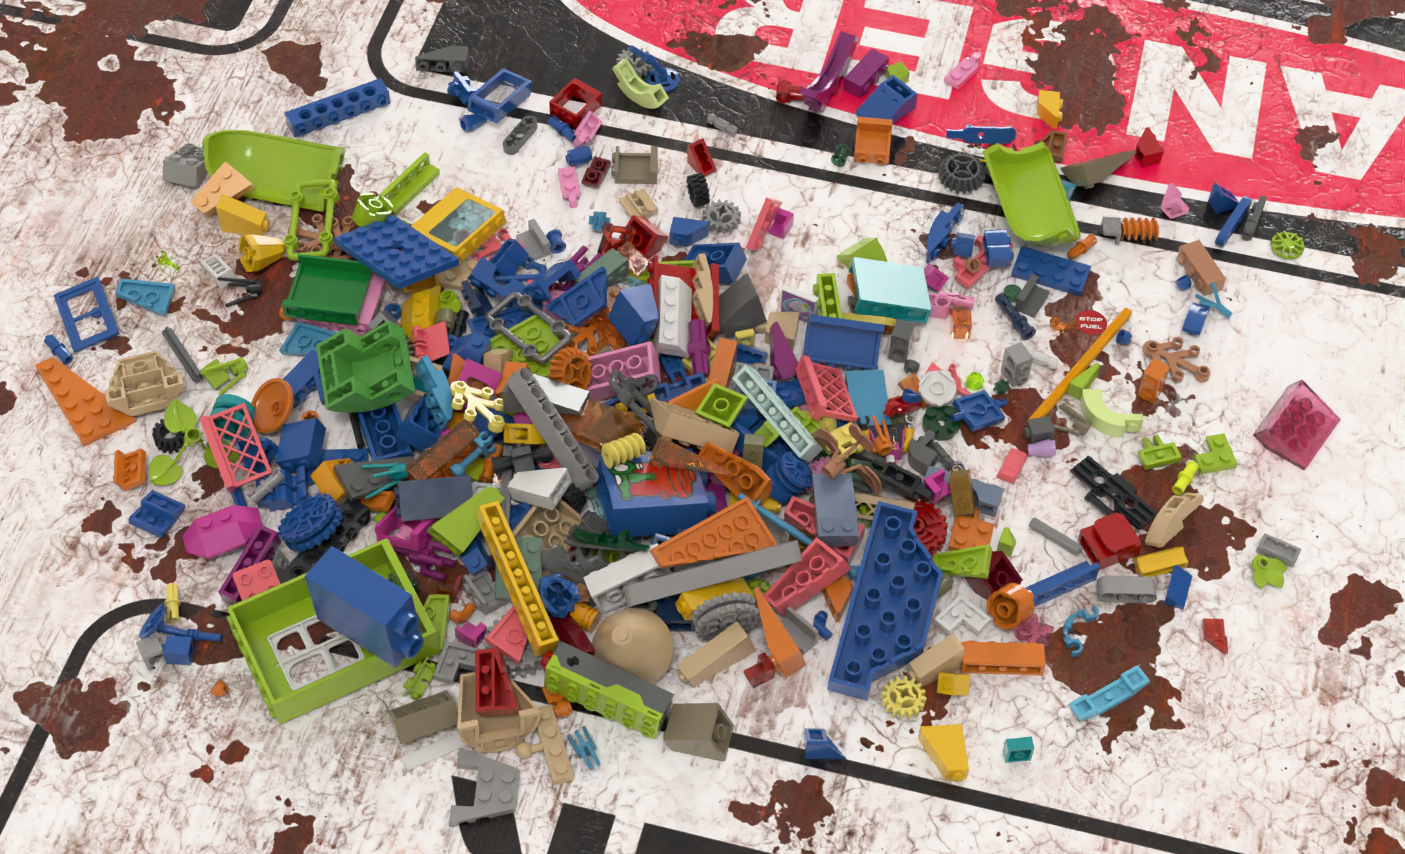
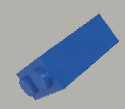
M317 418L284 424L275 463L282 470H286L289 473L297 471V468L305 465V469L319 466L326 432L325 426Z

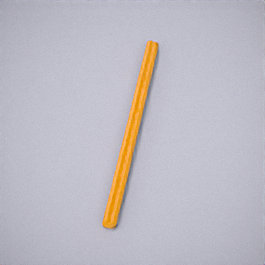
M1123 308L1029 419L1045 417L1067 392L1069 383L1086 370L1132 316L1131 309Z

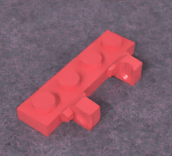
M981 235L974 242V246L980 248V253L974 257L981 262V268L978 272L973 273L966 270V260L960 259L959 255L953 259L952 266L958 272L954 280L968 290L992 268L987 267L982 241L983 236ZM1013 243L1010 245V250L1013 248Z

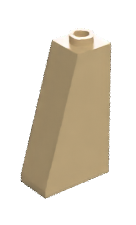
M736 621L677 665L681 671L678 675L684 683L689 682L694 687L756 652V649L749 636Z

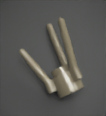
M1065 403L1060 404V409L1075 418L1072 425L1075 429L1053 425L1054 429L1073 433L1076 436H1079L1080 433L1085 435L1092 421L1081 416Z

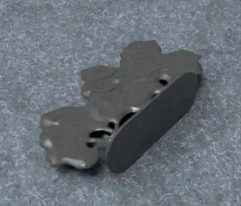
M565 539L564 543L575 546L576 550L569 553L560 545L554 544L547 551H542L541 565L552 574H562L570 577L575 584L582 583L586 585L583 577L593 571L607 567L611 563L603 559L604 549L620 551V558L617 561L628 556L627 552H639V550L615 549L586 544L577 539ZM582 547L598 549V554L586 558L582 552ZM576 556V560L572 562V557ZM592 597L589 598V602H582L592 608L596 605Z

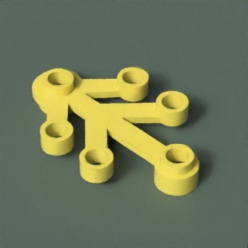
M456 381L451 384L450 390L454 396L451 404L452 408L461 410L464 405L462 398L468 401L467 409L464 413L465 420H475L476 408L489 420L488 429L495 433L503 431L505 425L503 417L493 415L486 408H493L497 411L504 410L503 399L498 398L495 401H490L494 393L491 388L484 387L482 390L470 388L463 381Z

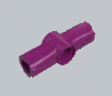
M695 319L688 322L690 334L688 352L692 358L693 375L703 372L704 377H707L710 374L709 355H711V347L707 339L705 320Z

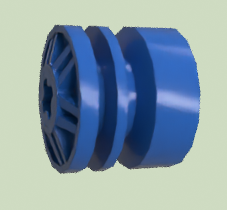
M786 452L774 464L764 470V473L772 482L770 496L781 504H788L792 496L798 497L800 493H803L812 485L813 472L810 466L793 452Z

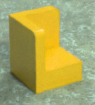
M939 672L937 693L969 695V674Z

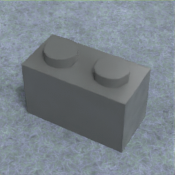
M897 319L891 335L889 359L903 363L908 359L913 344L915 323Z

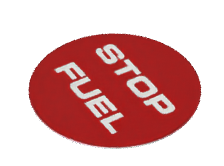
M1085 310L1080 312L1075 318L1076 327L1087 335H1099L1107 328L1106 318L1097 311Z

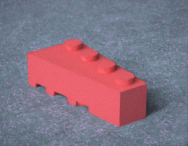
M792 496L784 511V521L796 529L806 531L815 540L814 504ZM858 523L859 536L856 546H832L830 548L845 559L847 563L851 564L864 538L865 526Z
M817 537L801 554L802 561L792 563L763 595L769 605L782 617L786 615V608L790 606L795 610L851 570L845 559Z

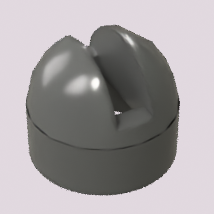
M906 360L904 364L905 373L908 374L910 372L911 376L915 375L919 370L920 364L914 360Z

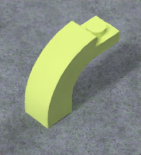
M627 58L622 59L612 68L620 81L617 83L619 88L628 98L640 106L650 109L658 108L669 99L661 84L650 85L641 80Z
M1082 389L1080 397L1081 411L1085 418L1092 421L1091 426L1113 437H1122L1124 431H1141L1143 414H1119L1113 412L1104 404L1101 389Z

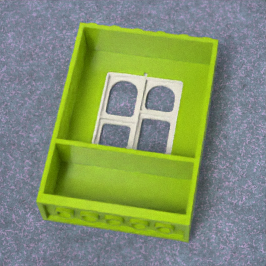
M388 538L353 552L348 556L412 594L424 641L420 651L414 658L408 659L405 657L396 668L342 634L319 645L313 643L307 628L319 622V620L317 619L304 577L307 573L227 607L230 615L226 618L231 631L238 642L241 653L245 657L249 670L252 672L254 681L268 707L271 718H276L279 725L414 665L419 660L423 661L427 656L431 657L441 652L437 632ZM298 632L306 646L305 651L290 657L281 655L277 650L279 641L285 636ZM348 640L352 641L359 658L344 666L337 667L329 652L330 648ZM316 654H320L323 657L328 668L326 674L305 683H296L290 678V670L298 662Z

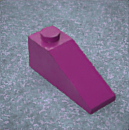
M774 322L770 327V366L774 367L772 378L777 382H786L797 377L795 368L798 365V361L778 322Z

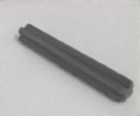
M165 327L162 330V335L192 381L200 382L203 379V375L199 373V369L172 328Z

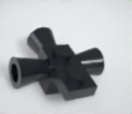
M525 443L514 445L513 450H510L511 456L491 457L496 476L513 467L515 474L517 472L535 470L534 462L553 461L552 453L547 443L532 450L530 445L525 446Z

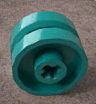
M222 394L217 397L209 416L245 403L253 422L256 409L249 401L242 397ZM244 411L235 412L232 419L242 422L245 416ZM223 418L214 420L215 426L221 429L224 428L227 422ZM230 422L226 431L236 434L240 425ZM243 427L239 436L246 438L250 429ZM224 434L223 439L233 441L234 437Z

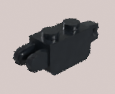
M876 459L872 462L874 467L882 471L880 474L875 471L873 472L879 477L883 488L913 502L921 499L929 503L932 499L933 493L926 489V485L922 483V479L918 475L892 462L885 464Z

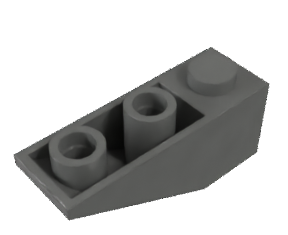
M448 46L415 56L416 70L467 73L469 64L468 46Z

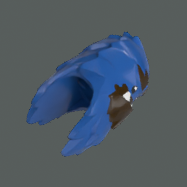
M555 573L539 579L538 594L547 612L553 617L561 619L566 617L569 611L574 612V604L581 597L579 588L570 577Z

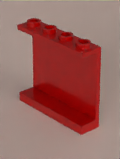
M654 255L652 260L648 262L647 272L649 273L647 284H650L652 287L657 311L658 280L661 275L680 278L692 289V295L696 291L692 282L696 275L695 268L658 263V255ZM711 263L709 269L713 286L712 321L706 332L707 338L713 339L719 331V264ZM692 302L691 320L698 319Z

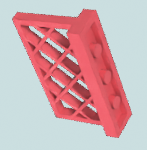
M803 355L795 371L812 419L820 420L821 416L856 422L858 417L840 368L812 363L810 356Z
M245 403L208 417L205 415L199 418L228 493L236 491L238 487L272 474ZM244 411L245 416L242 422L232 419L235 412ZM223 418L227 422L224 428L221 429L215 426L214 420ZM230 422L240 425L236 434L226 431ZM243 427L252 431L249 440L239 436ZM224 434L234 437L230 447L221 442ZM237 439L247 442L243 452L233 448ZM250 444L259 449L256 457L246 454ZM231 451L241 455L237 464L228 460ZM244 456L254 460L250 470L240 466ZM260 462L265 464L267 471L257 473L253 469L256 463ZM238 469L248 472L244 480L237 482L235 475Z

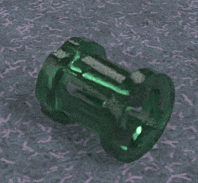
M839 144L836 148V153L831 156V162L835 166L843 167L846 163V158L851 155V148L846 144Z

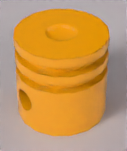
M576 603L574 605V612H570V615L579 626L589 633L596 629L602 614L600 610L592 608L585 603Z

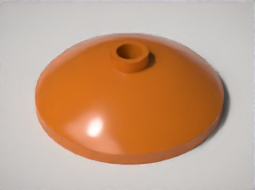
M272 378L264 382L256 391L251 402L256 409V415L253 420L256 431L263 434L273 433L288 420L292 412L294 397L292 388L287 381L281 378Z

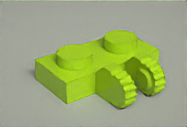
M1154 435L1152 439L1155 447H1152L1147 437L1142 438L1144 449L1139 450L1137 456L1145 470L1181 461L1182 456L1174 442L1163 444L1159 435Z

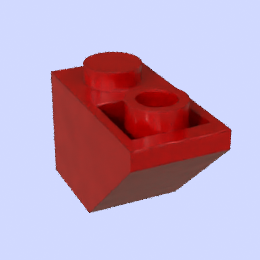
M1149 127L1145 128L1136 146V154L1134 155L1141 168L1161 163L1162 156L1164 155L1163 147L1158 143L1156 135L1152 133Z

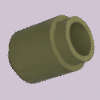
M441 308L436 313V324L446 321L447 334L452 333L454 330L455 313L449 308Z

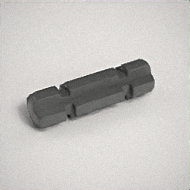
M931 442L929 448L938 453L937 459L946 469H952L955 461L938 442Z

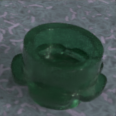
M1004 379L994 383L993 391L997 395L1008 392L1011 389L1010 382Z

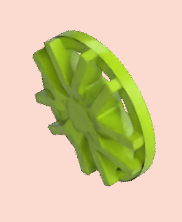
M1286 231L1277 232L1270 243L1272 251L1284 259H1296L1303 254L1305 249L1302 237L1297 236V233L1293 234Z

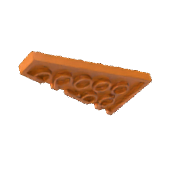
M51 357L35 365L83 447L137 422L134 416L131 417L108 406L106 396L55 358Z
M745 497L652 548L649 552L659 568L662 569L729 558L778 545L749 498Z

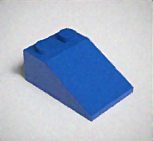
M739 242L695 244L684 261L695 260L698 254L705 253L709 266L711 263L719 264V284H730L735 282L747 257Z

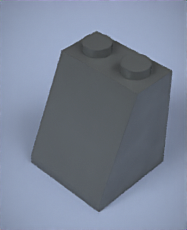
M748 273L744 274L719 296V333L723 331L725 338L735 335L737 331L747 330L767 322L759 296Z

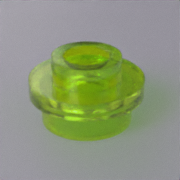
M972 372L966 377L965 384L972 390H978L983 387L984 378L980 373Z

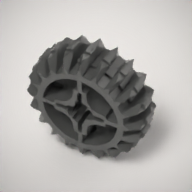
M959 151L958 154L952 153L951 156L947 155L945 159H942L938 168L940 184H944V188H949L950 192L954 190L956 193L962 192L965 194L966 191L972 193L973 190L977 191L982 186L986 176L983 162H980L979 158H974V154L968 155L967 152L961 154Z

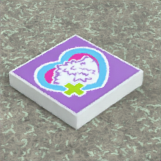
M784 285L781 294L780 312H799V320L806 323L808 314L817 315L818 297Z

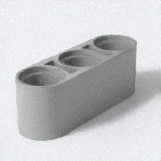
M1102 576L1097 579L1098 598L1102 602L1152 603L1157 599L1155 580L1152 577Z

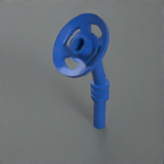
M633 45L629 47L628 50L631 53L640 57L646 64L654 67L646 76L647 84H661L662 86L670 84L663 87L665 92L673 91L678 87L680 77L675 70L662 67L655 59V56L648 52H643ZM671 73L674 74L675 81L671 79ZM650 76H654V83L651 82Z
M160 604L151 613L139 634L141 640L151 636L155 631L174 636L192 637V640L196 642L199 640L222 642L223 640L222 634L201 632L199 629L188 628L184 630L165 625L166 623L163 621L166 612L165 604Z

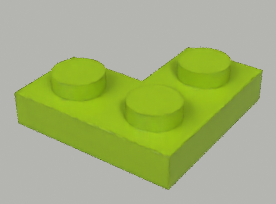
M1225 433L1206 436L1205 442L1210 452L1196 454L1193 459L1199 465V474L1234 469L1238 465Z

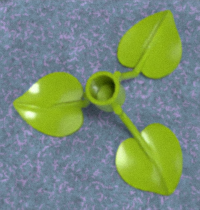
M177 398L171 401L165 411L164 425L171 433L182 431L185 434L184 444L174 460L168 455H158L150 462L149 480L151 483L159 486L171 485L180 479L183 470L176 463L186 447L192 448L200 444L201 448L206 451L203 458L207 465L219 469L208 441L207 447H205L204 440L201 439V431L194 427L197 422L195 412ZM222 439V444L230 447L231 444ZM231 451L228 460L233 463L239 459V454Z

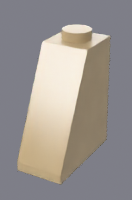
M955 633L949 635L909 662L907 671L909 681L915 678V684L921 683V687L937 681L939 672H957L961 669L965 649Z

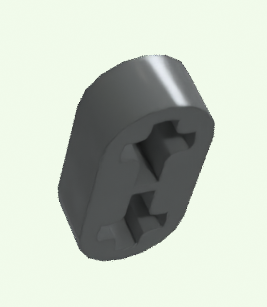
M650 373L636 380L638 383L636 388L639 387L641 389L639 392L643 396L655 390L659 385L658 377ZM646 378L654 380L652 388L650 385L645 388L643 387V384L647 382Z

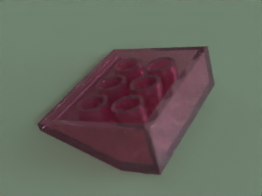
M1301 379L1285 389L1253 433V436L1265 449L1305 470L1341 419Z

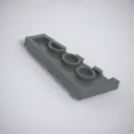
M412 456L340 464L333 467L350 501L362 498L394 481L389 476L373 478L374 474L386 472L389 468L363 469L362 465L404 463L407 478L402 479V481L415 478L421 473Z

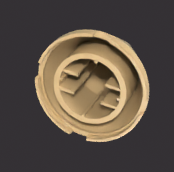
M625 608L612 613L601 622L592 639V645L595 648L594 657L652 684L657 683V680L668 671L673 660L674 642L669 628L656 614L642 608Z

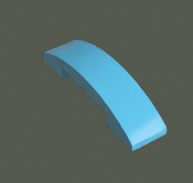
M1137 665L1122 673L1118 680L1089 696L1085 694L1070 702L1069 707L1080 721L1088 720L1126 701L1150 683V680Z

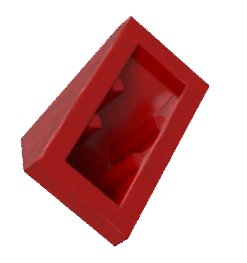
M704 138L687 145V163L696 173H702L705 177L717 171Z

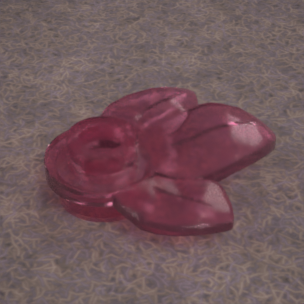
M1033 614L1030 619L1015 628L1014 635L1021 642H1036L1044 644V648L1050 646L1047 638L1052 634L1054 627L1038 623L1037 614Z

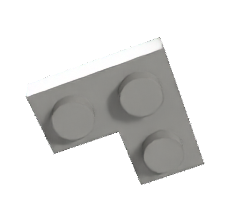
M446 641L433 675L434 680L454 684L460 667L475 670V650H479V648Z

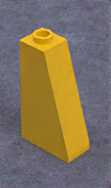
M743 577L683 592L675 605L684 620H692L693 611L697 610V606L703 605L705 600H711L714 596L719 597L724 593L731 594L732 592L737 594L745 592V594H751L752 597L754 595Z

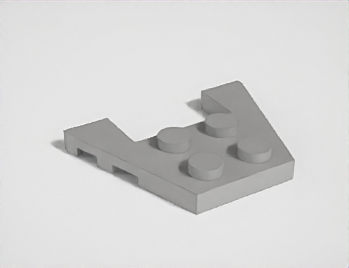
M459 748L457 769L478 770L473 807L451 805L449 827L458 826L457 824L467 821L468 823L476 822V819L484 817L493 818L516 812L520 769L464 748Z

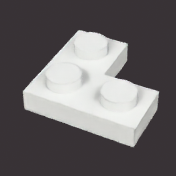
M960 594L934 619L933 623L948 635L961 623L978 635L991 623V618Z

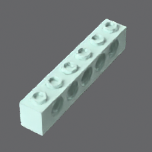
M744 365L732 379L800 459L811 462L823 448L755 369Z

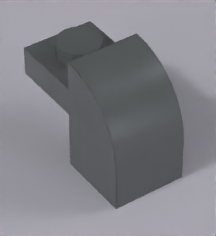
M928 430L925 435H920L917 441L912 438L909 443L908 463L913 470L923 476L926 475L929 466L934 467L937 463L938 453L929 448L935 438V432Z

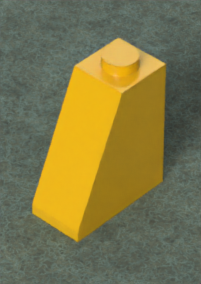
M221 194L216 210L222 232L264 236L270 226L266 212Z
M962 724L921 726L918 740L945 780L959 782L967 779L969 765Z

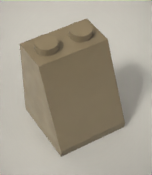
M719 703L673 704L668 715V724L663 734V740L671 751L725 761L734 724Z

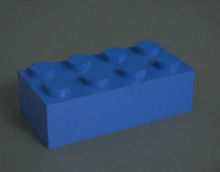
M396 403L371 411L356 412L371 461L412 456L410 444L395 436L402 424Z

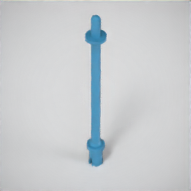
M740 493L737 498L740 501L747 496ZM749 498L760 515L805 545L809 546L814 541L759 505L761 503L760 499L756 503ZM848 563L851 568L848 571L849 579L856 580L860 566H852Z

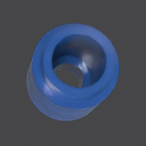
M589 146L568 150L567 155H565L567 164L572 167L589 163V160L593 159Z

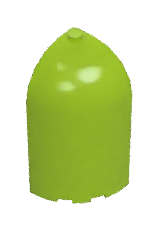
M235 129L212 132L206 135L202 141L205 168L210 178L224 162H227L256 187V189L242 196L290 206L292 204L289 200V195L300 181L329 178L335 180L337 190L339 181L336 179L338 171L343 169L346 149L257 131ZM329 186L302 188L301 193L305 198V202L300 207L324 212L327 209L324 191Z
M1044 142L1021 148V151H1014L1013 148H1006L996 143L982 151L1008 225L1017 237L1032 245L1041 247L1065 245L1081 238L1077 220L1051 151Z

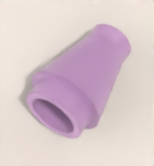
M1049 438L1028 444L1029 456L1052 457V455H1056L1055 440H1050Z

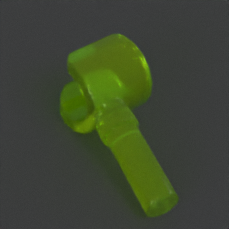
M160 251L162 257L156 255L160 265L167 264L177 271L180 269L178 265L169 260L165 251Z

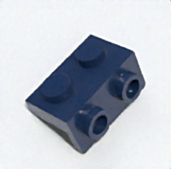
M468 280L461 282L463 287L461 294L465 301L468 300L469 303L467 305L472 314L475 313L476 317L486 315L493 307L484 290L480 287L472 289Z

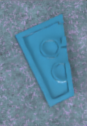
M120 278L115 294L117 298L166 317L175 292V285Z

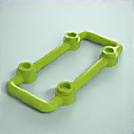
M327 178L300 181L295 185L294 191L290 193L289 200L292 204L289 234L284 237L283 241L287 249L288 259L296 261L298 260V254L320 257L328 255L329 248L334 244V237L331 233L334 203L340 198L336 190L335 180ZM329 186L324 191V198L327 202L324 231L319 235L322 251L294 253V250L300 245L296 232L299 208L305 202V198L301 193L302 188Z

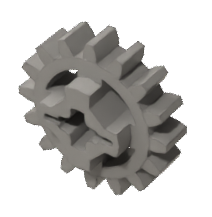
M622 50V54H618V58H616V65L622 59L627 58L639 78H641L642 74L647 76V71H652V65L646 64L640 57L629 50Z
M718 199V203L711 201V205L706 204V209H703L702 221L709 222V231L715 229L717 234L719 231L725 234L726 230L732 232V227L738 228V224L741 222V211H739L738 206L734 207V202L728 204V200L721 202Z

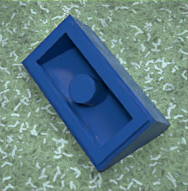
M1177 565L1174 566L1164 604L1184 610L1192 575Z

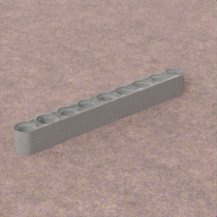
M798 540L630 583L622 587L627 606H633L802 561Z

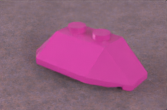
M232 505L195 519L182 536L187 554L211 559L247 545L260 524L263 525L259 509Z

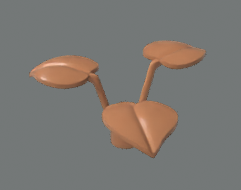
M856 424L849 426V433L856 442L841 457L837 458V455H841V450L838 447L837 440L825 428H820L811 435L834 452L828 463L822 467V471L829 479L833 480L838 474L842 476L847 472L857 469L862 479L873 490L874 495L878 496L882 489L881 481L868 466L863 467L861 464L844 469L846 464L843 459L859 444L868 452H871L874 448L871 440L866 434L862 433V430Z

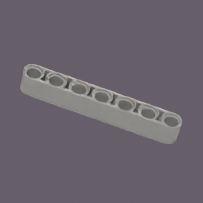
M525 367L519 369L507 380L510 389L562 468L568 469L575 487H579L580 491L586 490L599 479L596 469L532 372Z

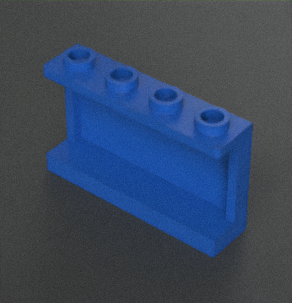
M808 314L802 356H810L812 363L818 364V361L825 362L826 366L836 367V364H842L844 369L854 370L855 366L862 367V370L878 369L877 362L881 334L884 332L885 325Z

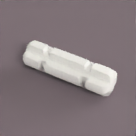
M1026 347L1033 357V362L1056 369L1058 359L1049 358L1048 355L1038 351L1032 352V349Z

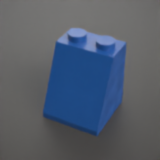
M650 284L620 290L608 315L610 321L630 346L649 342L659 320Z

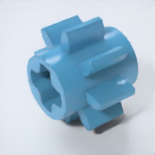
M593 211V216L589 215L588 224L592 225L593 230L605 231V226H610V217H606V212Z

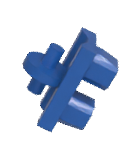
M454 72V79L452 82H449L447 92L450 96H458L464 105H468L469 96L477 88L469 87L470 79L468 76H461L459 72Z

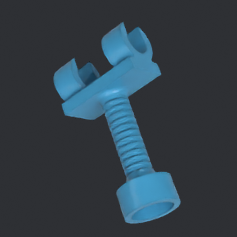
M487 431L481 432L478 439H474L477 446L474 452L469 454L461 464L454 463L449 468L454 476H464L466 474L464 472L465 468L481 454L488 459L489 455L495 453L497 449L495 444L491 449H486L493 441L492 436L485 441L483 440L488 435Z

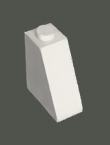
M567 468L524 471L516 473L514 478L510 480L508 489L513 500L554 510L572 480Z

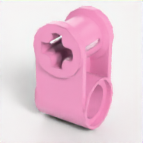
M928 293L932 309L929 317L947 318L950 314V298L947 295Z

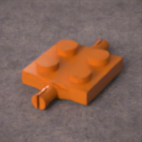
M975 508L972 517L956 515L947 550L953 551L990 544L994 524L979 519L981 513L979 508L978 511Z

